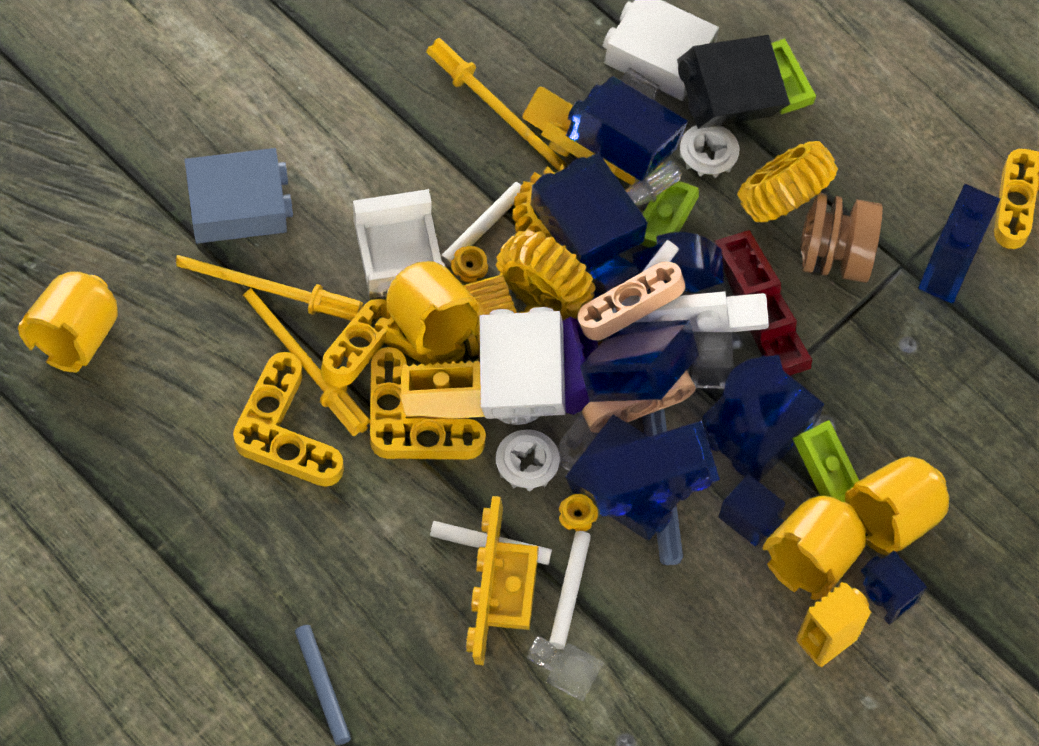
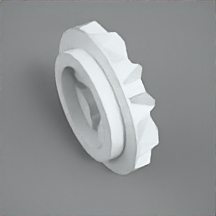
M696 125L690 128L681 139L680 158H683L687 169L692 168L697 171L700 177L704 174H712L716 178L720 173H729L738 160V141L723 126L697 129ZM705 141L707 146H710L711 151H716L713 160L708 158L707 153H702Z
M519 430L513 432L502 440L496 452V465L500 477L507 480L513 488H526L530 492L533 488L539 486L546 487L548 482L556 476L559 468L560 456L557 446L547 435L539 431ZM534 449V463L537 466L529 465L522 472L520 467L521 460L518 457L526 458Z

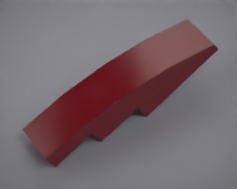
M747 230L715 240V249L734 296L761 293L766 295L769 327L761 330H750L775 380L811 369L812 358L796 332L797 321L780 294L781 282L751 231Z

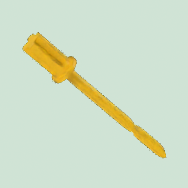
M437 38L433 45L427 48L426 52L451 76L455 87H460L464 83L467 84L555 169L559 170L562 163L564 167H567V164L473 76L476 70L474 63L464 61L441 38Z
M176 256V266L308 303V313L314 315L316 312H322L352 321L363 307V302L327 292L319 284H316L312 292H308L188 257Z
M248 289L243 294V297L290 353L299 358L302 367L324 392L320 397V404L323 407H329L352 436H356L359 432H365L368 429L367 425L370 423V419L347 393V386L337 387L325 382L317 365L253 289Z

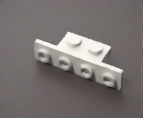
M726 292L679 296L612 335L613 341L621 343L767 329L769 322L766 295L761 293L726 297Z

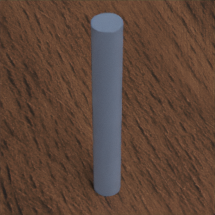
M300 626L295 630V634L335 745L345 744L351 740V736L311 626Z

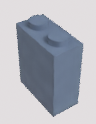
M276 148L184 159L196 244L287 233L286 218L293 217L290 194L283 195L282 185H288L286 162L278 163Z

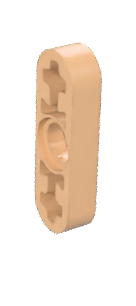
M661 262L581 307L577 316L583 334L591 340L605 339L675 300L685 290L682 272L675 263ZM630 296L641 297L640 301L635 305H622L623 301ZM613 308L616 309V311H617L616 313H613V311H612ZM599 318L601 321L596 322L594 319Z
M678 368L594 399L583 408L582 414L590 431L594 433L603 432L678 404L689 398L695 392L696 387L688 371L684 368Z

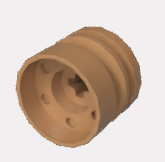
M820 193L815 195L813 204L806 214L800 243L802 272L812 273L817 257H821V275L827 276L834 260L841 261L842 279L867 283L872 272L882 222V204L857 199L848 216L843 215L841 196L834 198L831 211L826 212L827 194Z

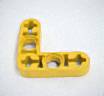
M1029 149L1013 150L1003 167L994 237L1002 247L1007 249L1022 247L1032 230L1037 190L1039 191L1038 151ZM1017 163L1024 164V170H1026L1022 180H1016L1019 173ZM1011 192L1021 193L1025 196L1027 203L1024 205L1013 204L1008 199V194ZM1012 217L1018 218L1015 227L1017 235L1010 234V228H1008Z
M373 299L362 307L325 352L322 359L321 376L329 385L337 387L350 385L384 343L390 347L397 348L402 353L424 365H427L429 362L432 365L437 362L441 365L444 362L448 364L453 361L456 364L460 361L463 362L465 345L461 343L460 346L463 348V351L446 360L430 361L425 355L419 354L409 340L404 337L403 332L389 314L387 301L384 299ZM381 316L375 324V328L371 326L372 319H378ZM361 337L366 339L370 345L367 347H356L349 340ZM344 356L347 357L346 367L341 366L339 369H336L344 361Z
M385 347L376 351L371 361L370 445L376 455L386 459L468 460L476 458L483 452L486 433L481 423L476 420L406 418L401 400V370L407 364L406 357L402 351L393 347ZM386 361L393 362V383H385L384 366ZM383 395H394L398 398L400 404L393 410H383L377 404V401ZM427 430L433 431L438 435L439 441L431 447L422 446L416 439L419 433ZM405 431H411L410 446H405ZM384 432H392L393 440L391 445L384 444ZM446 432H451L450 446H445ZM464 433H471L472 445H464Z
M289 352L277 353L267 362L234 428L235 448L245 458L319 486H332L339 482L343 476L344 465L341 453L332 446L280 427L301 384L303 374L301 361L297 356ZM286 366L291 367V374L287 373L281 382V389L276 386L278 383V370L283 371ZM264 397H273L280 403L277 410L270 413L260 411L257 404ZM253 432H258L260 441L253 440L251 444L245 443V436H251ZM273 437L274 439L271 442L270 452L267 453L266 444L270 445V439ZM284 444H294L300 450L299 455L293 460H283L278 456L277 452ZM310 451L311 460H307V466L304 467L303 465L306 462L307 452ZM326 459L332 461V468H327L325 473L319 472V464H324Z

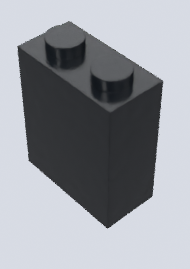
M769 35L696 45L677 59L678 74L684 83L689 99V110L695 119L697 129L772 117L790 104Z

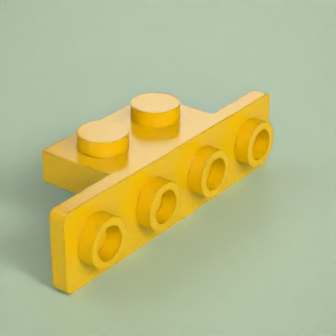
M544 87L537 88L522 115L524 120L543 131L541 135L551 141L548 147L565 157H568L571 153L582 160L579 166L589 173L592 171L595 176H599L601 172L613 174L641 192L648 191L664 163L661 158Z
M492 496L491 508H484L481 530L487 533L486 548L479 547L476 569L477 572H483L481 587H474L471 604L472 612H478L476 628L469 627L466 642V651L472 653L475 665H484L489 626L530 630L539 548L532 545L499 542L503 504L501 497Z

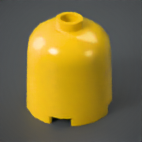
M423 261L407 266L396 275L390 283L386 301L389 314L419 354L425 355L430 361L446 360L463 351L460 344L471 333L477 336L480 332V315H484V309L461 282L442 264L433 261Z
M75 271L58 275L19 323V336L30 350L37 346L42 352L49 356L46 360L47 364L62 371L76 373L82 366L89 364L118 316L117 302L106 282L96 275Z
M908 456L895 460L857 481L853 488L846 491L845 503L851 505L855 509L857 516L861 519L865 532L868 534L865 537V543L877 553L890 556L906 548L943 520L949 508V494L946 480L939 470L923 459Z
M829 496L809 498L763 544V550H768L772 558L767 565L776 578L791 591L796 592L800 587L807 592H811V599L819 600L822 597H826L828 592H831L862 553L865 547V528L855 509L848 503Z

